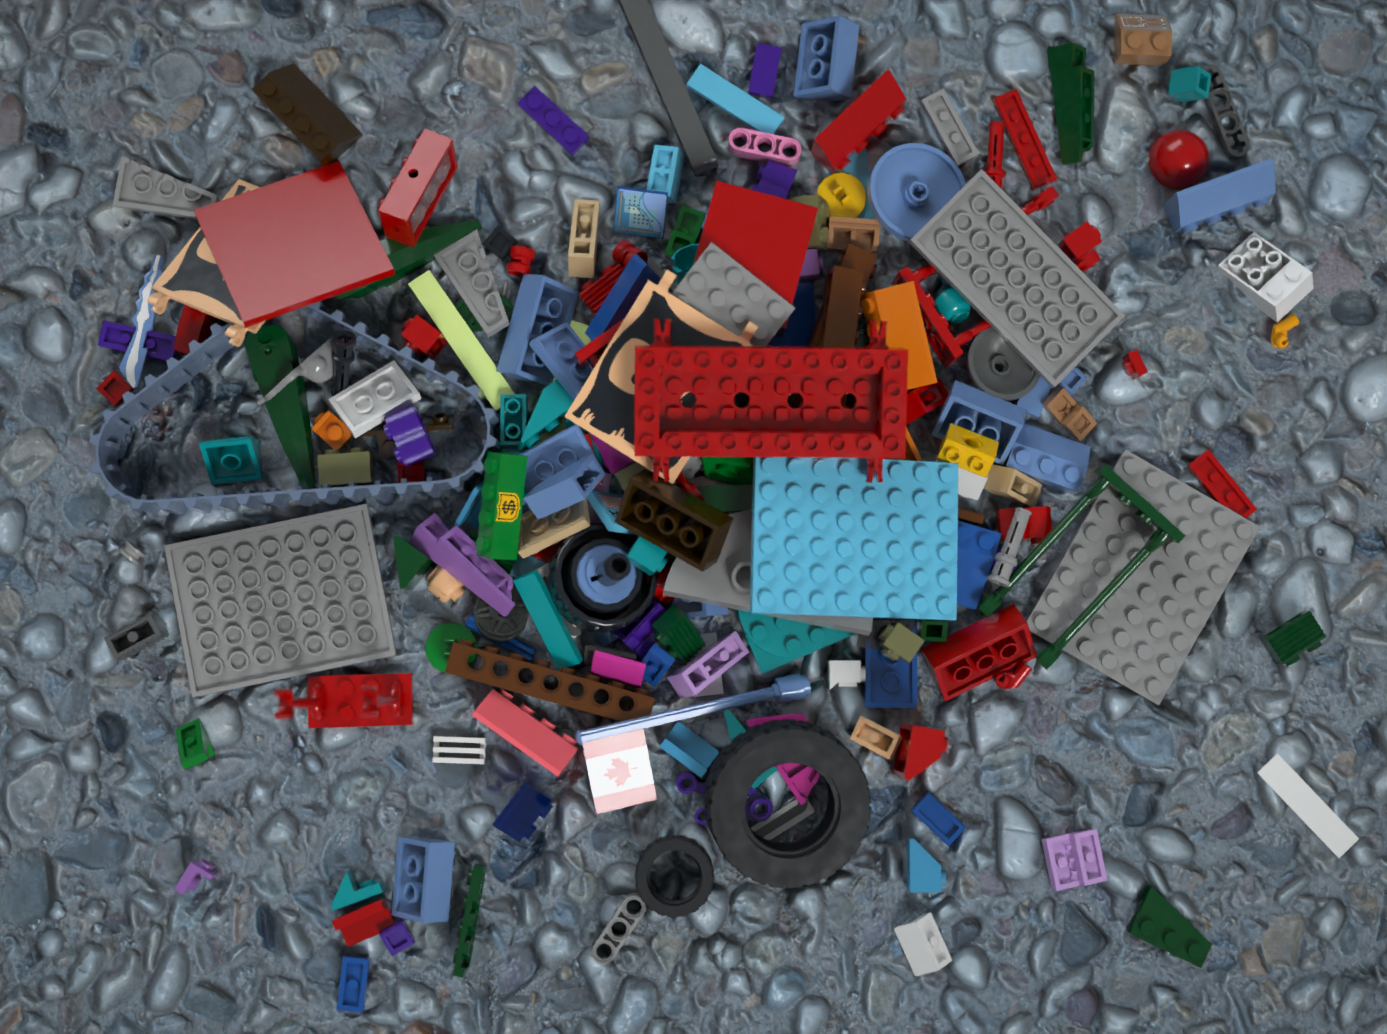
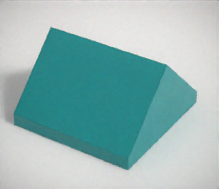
M247 436L199 442L211 485L262 480L261 450L258 439Z

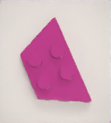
M801 712L752 718L746 720L749 727H753L772 720L795 719L796 721L801 720L808 722V720ZM798 763L777 765L779 773L800 805H803L812 787L820 778V773L809 766Z

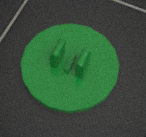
M453 622L441 624L435 628L429 635L425 647L427 658L432 666L445 673L453 642L459 643L460 638L476 642V638L471 630L462 624ZM473 654L469 657V666L474 661L476 654Z

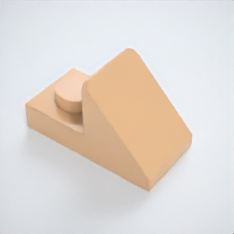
M860 716L850 739L892 761L902 736L866 717Z

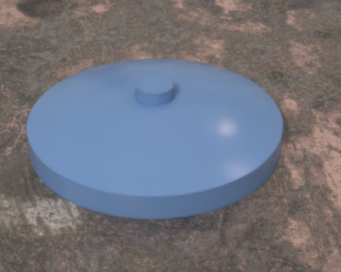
M907 143L890 149L875 164L867 185L868 201L877 221L888 232L902 240L909 241L966 185V182L956 163L941 150L926 144Z

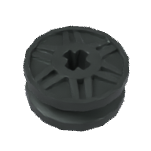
M513 586L511 590L512 602H515V606L506 617L499 616L498 611L478 596L474 608V621L479 632L487 639L496 642H507L518 637L525 629L529 611L516 587Z

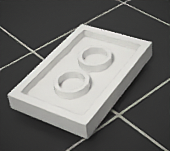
M393 360L328 400L352 435L357 438L384 422V418L421 399V396Z

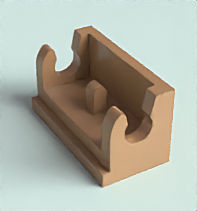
M829 217V242H827V250L843 251L850 243L868 252L877 253L880 223L876 219Z

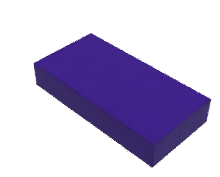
M757 43L748 94L773 98L782 47Z

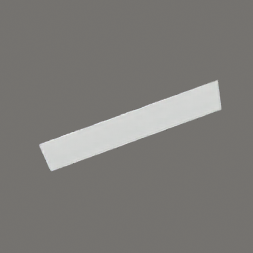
M1278 753L1257 772L1338 858L1359 840Z

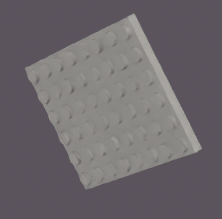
M1125 449L1112 470L1186 536L1180 543L1167 539L1156 551L1152 552L1062 650L1152 703L1159 705L1260 526ZM1110 486L1093 502L1026 619L1030 632L1049 643H1054L1144 547L1150 536L1157 530L1153 524H1144L1134 515L1137 511L1132 506L1130 508L1128 506L1125 507L1114 497L1117 492Z
M368 504L164 545L192 698L397 655Z

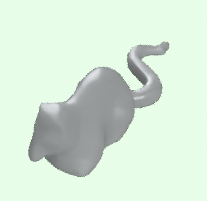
M333 336L256 404L260 406L264 402L269 401L298 376H304L315 383H323L331 379L334 374L335 364L331 358L332 351L335 348Z

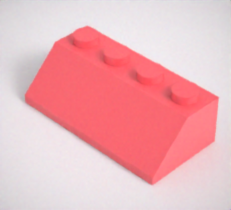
M501 688L499 691L492 689L473 712L472 716L556 776L561 775L579 750L575 746L577 741L567 733H564L563 736L554 731L556 726L547 719L543 718L540 721L534 717L535 711L526 704L522 703L519 706L513 702L514 696L505 689Z

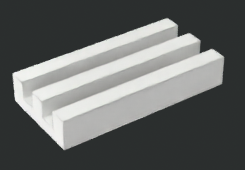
M433 737L432 762L485 764L486 738ZM440 742L480 743V748L440 747ZM439 752L480 754V758L439 757Z

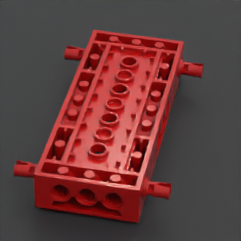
M654 319V343H651V345H635L634 456L653 457L652 481L658 482L660 468L663 470L664 482L670 481L669 457L866 458V482L872 483L875 470L876 481L883 483V459L905 458L908 349L886 345L887 321H880L879 332L877 331L876 321H870V345H867V347L673 345V343H670L671 319H665L663 332H661L659 319ZM685 392H692L696 397V401L691 407H685L680 402L681 395ZM744 392L749 396V402L745 407H737L734 404L736 394ZM799 393L801 395L802 403L799 407L792 408L788 405L787 399L790 394ZM846 393H851L855 397V403L851 408H844L841 405V398Z

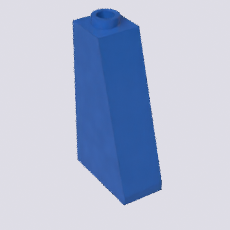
M636 253L631 257L585 331V334L591 341L627 316L648 280L656 285L661 281V278ZM668 289V292L672 294V289Z

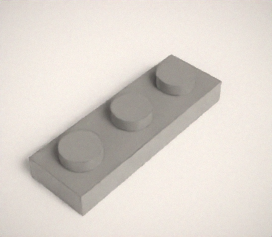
M944 88L921 100L920 103L947 153L958 167L979 156L980 153Z

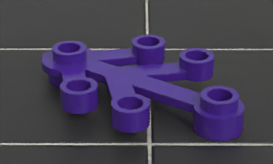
M685 772L678 776L676 786L680 792L684 794H689L693 791L701 794L706 793V784L696 781L693 774ZM684 778L691 780L692 784L690 787L685 788L682 786L681 782ZM751 786L748 792L749 799H746L745 805L746 820L766 821L772 815L773 805L767 797L760 796L756 788L753 789ZM761 803L765 806L763 813L755 811L757 804ZM700 808L695 812V820L699 824H706L707 820L700 821L697 817L699 812L705 811V808Z

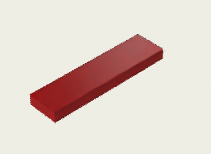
M1014 89L993 98V104L1001 121L1005 123L1006 133L1032 190L1035 191L1056 182L1055 172L1018 90Z

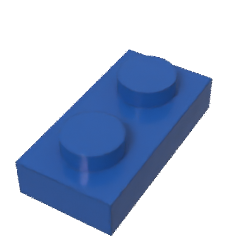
M654 644L641 661V663L646 664L643 679L654 688L675 661L666 649Z
M343 956L337 1010L361 1013L365 1011L371 958Z

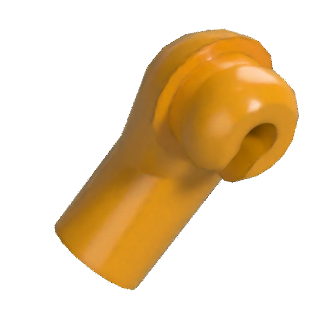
M1292 313L1273 325L1270 341L1275 348L1283 349L1288 346L1287 331L1299 324L1295 314Z

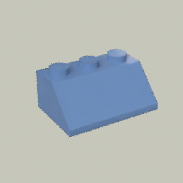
M840 15L802 24L794 97L828 102L851 99L860 25Z
M1024 423L1002 466L1014 468L1041 484L1074 495L1081 490L1088 469L1091 446Z
M398 837L392 916L421 923L448 922L455 842L440 839Z

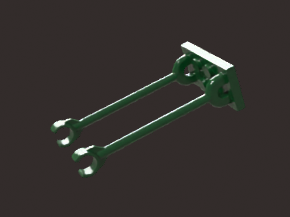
M1100 464L1093 471L1099 477L1081 499L1011 573L1009 578L1010 586H999L978 606L989 617L1002 603L1003 597L1108 486L1117 492L1114 497L1125 507L1128 506L1130 508L1132 506L1137 510L1134 515L1144 524H1153L1157 530L1150 536L1144 547L1054 643L1046 646L1036 657L1037 662L1046 670L1058 659L1062 653L1061 650L1152 552L1156 551L1167 539L1180 543L1186 536L1106 464Z

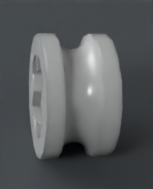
M127 540L125 542L126 547H121L119 551L127 559L138 565L140 562L139 558L145 557L146 553L136 544Z

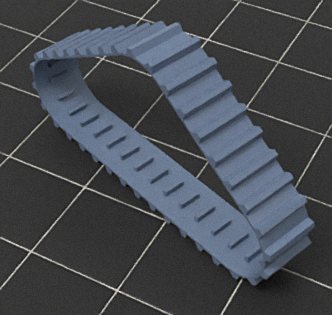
M319 301L291 312L294 314H299L300 312L309 313L318 323H321L323 319L334 325L333 329L336 332L348 330L355 334L357 337L356 341L361 346L365 347L368 343L379 349L382 357L388 359L389 355L402 361L401 365L405 369L410 371L413 367L425 373L424 377L429 382L433 383L434 379L448 385L447 389L450 393L455 395L459 391L468 396L467 401L473 407L477 403L481 406L485 416L480 418L482 423L487 425V440H482L483 452L477 461L473 460L471 462L473 466L460 475L455 473L451 475L452 478L436 481L433 477H427L425 482H410L407 479H401V483L384 484L382 481L376 480L375 485L359 486L355 482H349V487L333 488L329 484H323V488L307 489L301 485L297 486V490L281 491V489L272 487L270 488L271 492L256 493L251 489H244V494L230 495L228 492L218 491L216 496L192 493V497L178 498V496L167 494L166 499L154 500V497L142 494L140 499L132 493L134 489L124 483L120 474L121 469L118 464V456L122 439L129 428L142 416L148 414L151 409L171 396L173 392L193 379L195 375L215 362L217 358L230 348L234 347V345L229 344L231 337L225 335L226 330L233 324L227 323L222 327L215 323L210 327L211 337L202 344L194 340L188 344L189 354L180 361L173 357L166 361L168 365L167 371L158 378L149 374L145 377V388L136 395L127 391L122 395L124 399L123 405L115 411L106 409L102 413L105 423L102 425L99 434L90 435L89 442L96 446L95 455L97 460L90 468L92 473L101 475L108 484L105 493L109 497L131 503L132 508L155 515L160 510L175 515H185L187 508L208 514L211 513L213 506L228 512H236L238 504L253 510H262L264 502L282 509L288 507L290 500L305 507H312L315 499L318 498L330 505H338L340 497H346L355 503H364L366 495H372L382 502H387L390 500L392 493H398L407 500H414L416 493L422 491L432 498H440L442 490L455 489L460 494L467 493L469 483L475 481L478 477L484 478V462L487 457V451L501 452V445L497 440L496 428L500 426V417L494 409L484 406L487 398L480 388L475 384L466 388V383L458 373L451 371L446 376L443 375L441 368L432 359L429 358L424 363H421V359L411 348L405 346L399 351V348L388 336L382 334L377 338L365 324L359 322L354 326L343 312L336 310L332 313Z

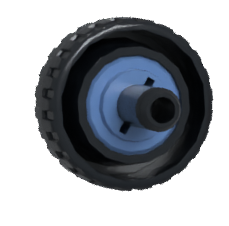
M600 522L565 538L560 543L549 561L546 579L548 580L547 589L551 599L556 605L559 614L566 621L582 630L605 633L631 624L650 606L652 598L656 593L657 571L650 576L649 583H647V574L632 565L626 556L638 535L608 531L605 525Z

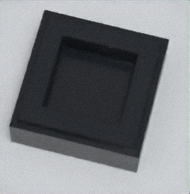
M498 225L482 245L503 262L509 255L511 246H516L519 242Z

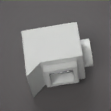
M861 660L828 661V690L836 684L837 687H856L857 683L865 681L866 671L865 666H861Z

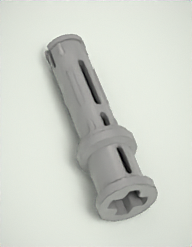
M1019 507L1015 508L1002 550L995 555L996 563L992 574L987 577L988 581L1003 587L1010 586L1009 578L1013 567H1016L1018 563L1015 557L1028 520L1032 514L1030 511Z

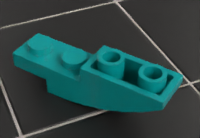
M501 395V453L520 454L529 449L527 446L522 450L518 449L520 440L528 425L527 395ZM524 487V496H523V499H524L525 496L528 494L527 491H526V489H525V487Z

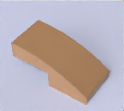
M1059 385L1042 403L1054 419L1077 441L1081 442L1097 424L1084 406L1078 405L1066 389Z

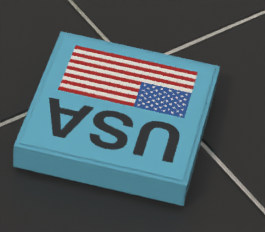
M592 490L587 500L607 530L636 535L615 522L624 495Z

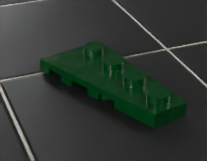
M476 864L473 870L469 869L466 885H470L468 896L465 895L463 899L462 911L465 914L463 922L460 921L457 937L460 940L453 957V964H455L453 976L463 978L470 969L487 865Z

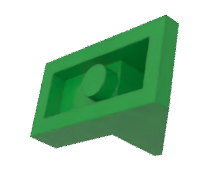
M200 718L176 728L180 764L185 770L215 755V750Z

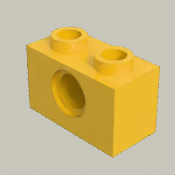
M950 423L941 443L937 459L946 463H958L959 468L986 478L996 458L999 442Z

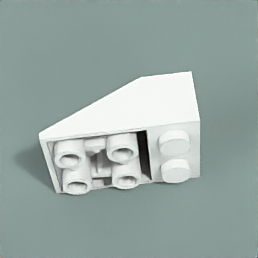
M1255 232L1218 265V268L1260 311L1276 322L1283 318L1313 289V273Z

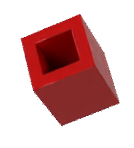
M1086 221L1064 237L1058 246L1074 263L1099 246L1102 242L1100 239L1101 234L1094 225H1090Z

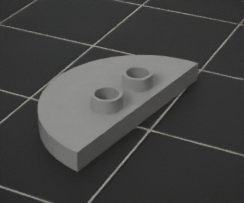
M752 510L730 514L734 519L717 563L704 572L676 558L667 576L663 595L750 612ZM761 614L867 636L872 632L873 618Z

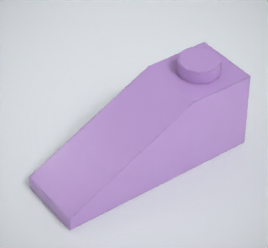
M733 631L691 658V661H687L686 665H681L667 678L680 698L695 696L748 654L749 651L738 633Z

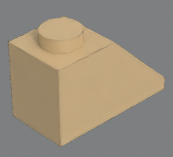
M992 464L983 489L1027 507H1035L1043 485L1014 468Z

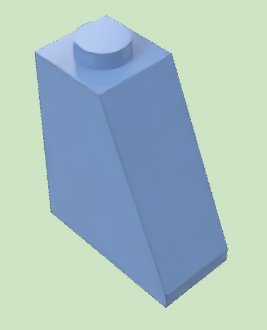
M590 453L535 485L524 499L530 510L533 511L539 520L585 500L606 474L594 455Z

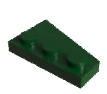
M1148 886L1128 933L1202 968L1212 944L1152 886Z

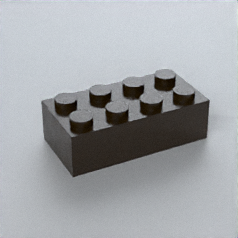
M646 469L630 477L615 519L618 525L702 572L717 563L733 522V517L670 482H664V479L658 477V482L652 481L653 473Z

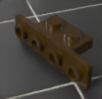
M441 412L427 417L420 415L429 437V431L454 428V414L448 415ZM385 421L359 436H377L380 459L396 458L394 449L397 447L394 439L389 440L384 431Z

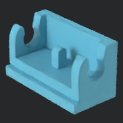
M654 145L646 189L668 192L667 202L669 204H676L685 158L679 147Z

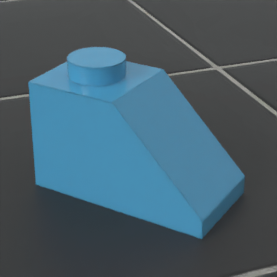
M907 837V890L909 892H942V886L946 885L945 870H941V865L914 838Z

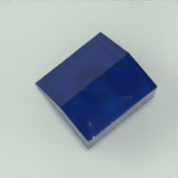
M528 779L519 788L492 825L519 842L524 837L528 840L537 829V826L534 825L540 816L544 819L553 808L550 804L553 797Z

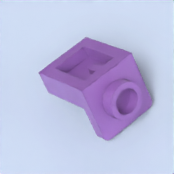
M204 859L200 861L194 860L190 862L174 890L182 895L190 892V890L195 891L202 880L199 876L200 874L212 880L216 878L218 872L214 870L215 866Z

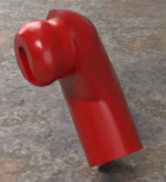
M1022 662L1015 672L999 673L995 678L996 685L1001 689L1018 688L1033 669Z

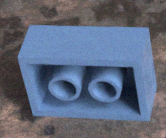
M955 380L936 418L932 436L943 440L950 423L998 441L999 445L994 462L1003 465L1024 425L1027 410Z

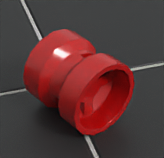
M628 240L619 242L613 250L612 257L614 262L626 267L635 253L646 264L648 261L647 253L640 248H636Z
M511 246V261L507 264L506 272L519 277H523V274H531V262L535 259L536 252L522 246Z

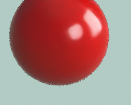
M1173 130L1163 134L1153 143L1149 152L1148 162L1152 175L1160 184L1170 189L1184 190L1195 186L1203 179L1209 167L1210 156L1205 142L1198 135L1187 130Z

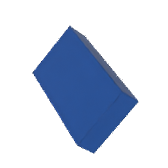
M928 791L910 809L947 846H950L966 828Z

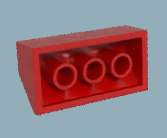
M889 70L885 71L814 139L811 154L831 174L837 169L840 172L844 170L851 162L849 158L855 152L858 155L863 152L869 145L867 141L873 135L877 138L887 128L885 124L891 118L896 120L905 111L903 107L906 97Z
M1014 604L947 636L946 642L936 641L921 649L927 667L945 702L995 678L999 673L1007 672L1018 667L1022 662L1026 663L1037 657L1028 623Z
M901 723L899 734L902 736V739L896 750L892 774L904 780H911L939 760L941 754L947 751L948 737H945V731Z

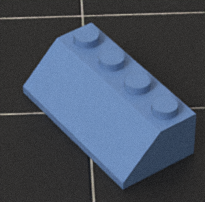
M1273 158L1176 192L1163 205L1173 232L1183 231L1186 234L1198 229L1197 225L1206 222L1207 225H1211L1222 220L1221 216L1230 214L1233 217L1245 212V208L1251 205L1254 208H1259L1268 204V199L1276 193Z
M523 274L496 372L543 387L550 385L554 380V375L531 348L529 343L532 339L565 322L570 325L580 292L544 275Z

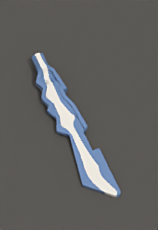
M155 255L151 269L144 276V285L140 288L139 300L136 301L138 311L131 320L136 326V330L119 366V369L134 389L139 387L148 348L143 347L147 332L153 330L156 313L151 310L154 305L149 304L147 300L151 294L156 293L152 291L151 287L162 275L165 258L160 255Z

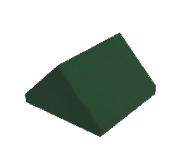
M393 536L400 589L413 590L434 561L408 540L400 536Z

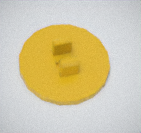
M846 173L832 174L825 178L818 186L817 194L827 200L829 204V217L856 218L863 211L866 202L865 188L853 175Z

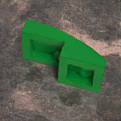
M684 205L681 206L665 251L666 255L673 256L678 249L690 244H696L706 216L705 212Z

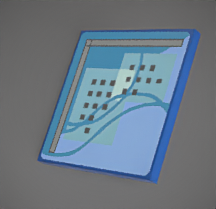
M617 186L613 233L663 239L668 192Z

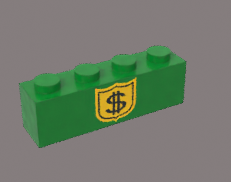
M487 451V457L484 462V485L481 489L482 505L478 517L480 524L476 540V556L488 559L517 560L528 456Z

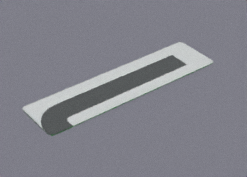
M796 799L773 813L769 819L757 823L751 829L760 837L771 840L813 814L814 809L808 799L803 805H800Z

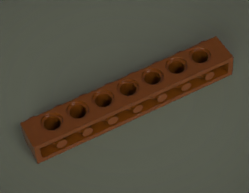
M461 638L459 643L453 642L445 673L618 721H627L651 715L655 698L650 696L651 691L636 687L635 692L625 689L626 684L611 680L610 685L601 683V677L586 673L585 678L575 676L576 670L561 666L560 671L550 669L551 663L537 659L535 664L525 662L526 656L512 652L510 657L500 655L501 649L485 646V650L475 648L476 642ZM473 654H478L483 659V665L479 669H473L468 664V659ZM497 661H504L508 665L506 675L498 676L494 673L493 667ZM523 668L531 669L534 674L533 680L529 683H523L519 680L518 674ZM548 675H554L559 680L558 687L554 690L546 689L543 684L545 677ZM573 682L581 683L584 687L582 695L578 697L571 696L568 691L570 684ZM598 689H605L608 692V700L603 704L596 703L594 700V693ZM623 696H630L633 699V707L628 711H624L619 707V700Z

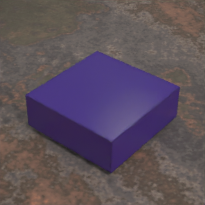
M403 919L379 931V936L392 956L415 943V939Z

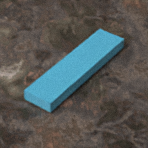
M702 64L698 66L687 83L689 89L755 131L775 135L784 121L785 117Z

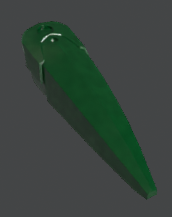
M477 219L425 228L414 248L390 238L381 240L380 242L394 268L395 275L333 296L332 298L336 300L358 299L382 287L394 284L434 261V255L476 229L477 231L482 229L480 221Z
M270 325L261 327L256 334L249 332L246 335L244 344L253 378L259 386L262 397H264L299 366L297 350L288 333L281 326ZM298 376L272 399L264 403L282 447L301 485L307 489H315L314 453L305 381L302 376Z

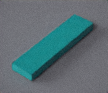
M535 570L516 577L513 582L557 669L560 670L561 666L567 668L580 664L583 658L561 615L557 611V607L553 603L539 571Z

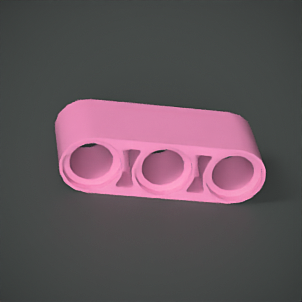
M745 128L734 129L729 135L728 149L733 156L768 163L769 159L789 167L795 166L800 159L801 146L793 138ZM737 138H742L747 144L743 147H737L733 141ZM766 143L771 147V150L762 152L758 149V146ZM791 148L795 151L796 155L786 157L782 151Z

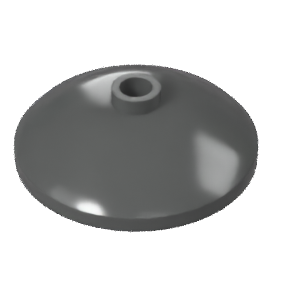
M992 327L980 332L969 346L967 352L968 372L974 384L981 391L1002 400L1011 401L1025 396L1036 386L1040 375ZM995 365L1000 367L1001 372L995 369Z

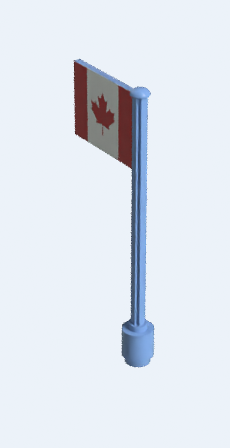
M797 673L775 678V684L768 688L584 731L577 730L575 737L577 743L583 747L596 814L657 800L644 728L772 698L774 700L778 699L781 704L804 699L806 695L811 694L807 675Z

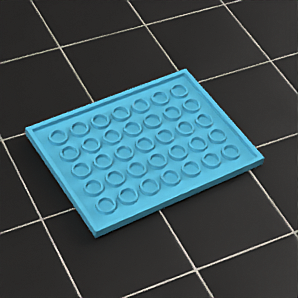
M753 457L750 613L957 620L958 463L883 459V483L876 481L875 470L872 483L866 482V458Z

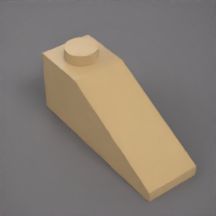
M574 199L568 252L569 277L594 278L600 201Z

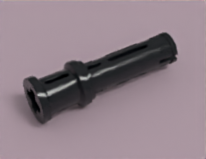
M339 330L333 335L335 348L332 351L331 358L335 364L332 397L348 388L350 364L355 359L353 346L356 344V336L348 330Z

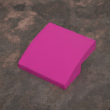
M595 650L591 675L608 681L620 682L630 687L641 688L646 664Z

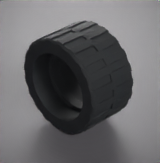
M681 834L661 836L648 844L646 849L642 851L636 866L635 886L642 902L651 911L657 912L658 915L669 916L670 918L688 916V914L699 910L706 903L709 894L711 895L714 882L711 858L707 854L706 849L693 838H688L686 835ZM665 852H684L691 856L698 866L700 874L698 885L693 893L684 899H666L660 896L651 884V866L656 858Z

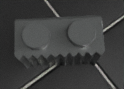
M149 613L108 635L104 640L114 659L127 660L128 657L136 655L137 652L145 650L146 647L155 645V642L164 640V637H169V632L159 614Z

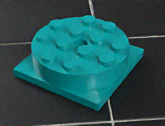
M734 609L761 674L857 634Z

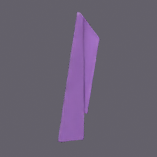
M436 513L417 526L410 539L411 544L501 615L506 617L515 606V602H512L511 594L513 578L493 559L476 556V543L457 525L449 530Z

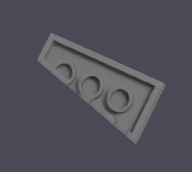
M121 156L113 205L117 208L196 219L193 210L219 202V196Z
M477 229L434 255L435 260L488 338L510 325Z

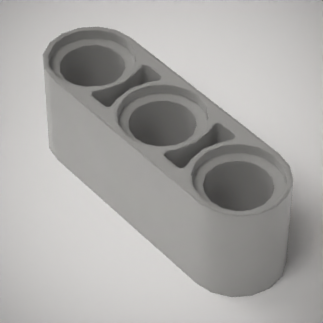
M631 893L624 898L595 941L592 955L597 962L601 964L611 962L644 915L646 904L640 899L639 893ZM632 899H636L641 903L642 908L639 912L633 913L628 910L627 903ZM617 921H621L626 925L627 930L623 934H616L612 929V925ZM600 944H608L612 949V953L608 956L600 955L597 950Z

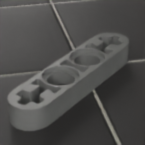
M1207 65L1203 69L1209 72L1211 76H1215V79L1212 82L1210 81L1209 90L1212 87L1215 90L1209 92L1208 99H1204L1225 155L1232 160H1239L1249 151V140L1221 69L1215 65ZM1214 95L1224 97L1225 105L1223 107L1214 105L1212 100ZM1230 118L1234 122V128L1232 130L1224 129L1221 124L1222 119ZM1237 132L1238 135H1236L1234 138L1230 137L1229 139H1227L1228 136H1231ZM1234 141L1236 145L1241 144L1242 146L1239 152L1237 149L1232 150L1231 148L1234 145Z

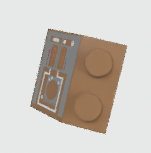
M1115 14L1114 64L1164 66L1172 56V30L1166 15Z

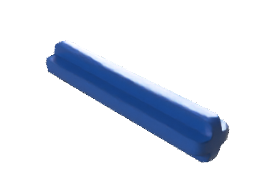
M471 614L467 618L465 626L483 636L475 625L474 614ZM517 638L507 642L490 640L509 652L526 656L525 661L530 662L536 653L535 648Z

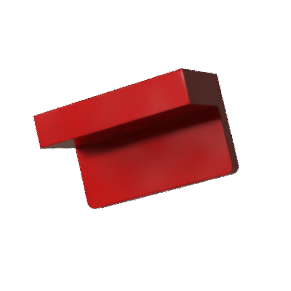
M383 897L332 920L335 931L341 930L346 945L350 947L379 934V931L392 925L395 921L387 901Z

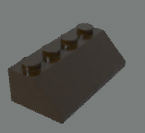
M294 63L269 72L251 89L257 98L323 166L334 163L363 136Z

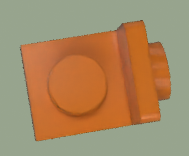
M329 410L326 413L322 412L313 421L314 426L311 429L333 449L341 450L352 438L346 425Z

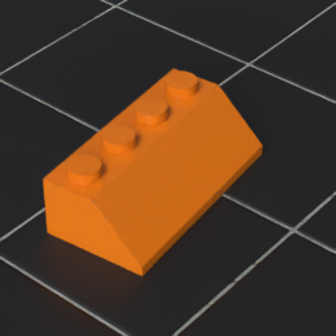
M914 281L864 293L861 296V305L863 306L868 336L870 337V321H876L878 332L880 321H887L886 345L908 349L907 390L937 383Z

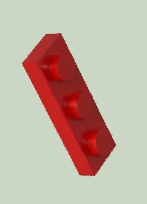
M1209 449L1205 450L1187 465V468L1216 502L1244 518L1249 517L1257 510Z

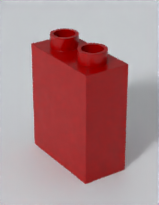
M716 180L694 264L712 242L792 305L818 208ZM788 318L774 336L783 338Z

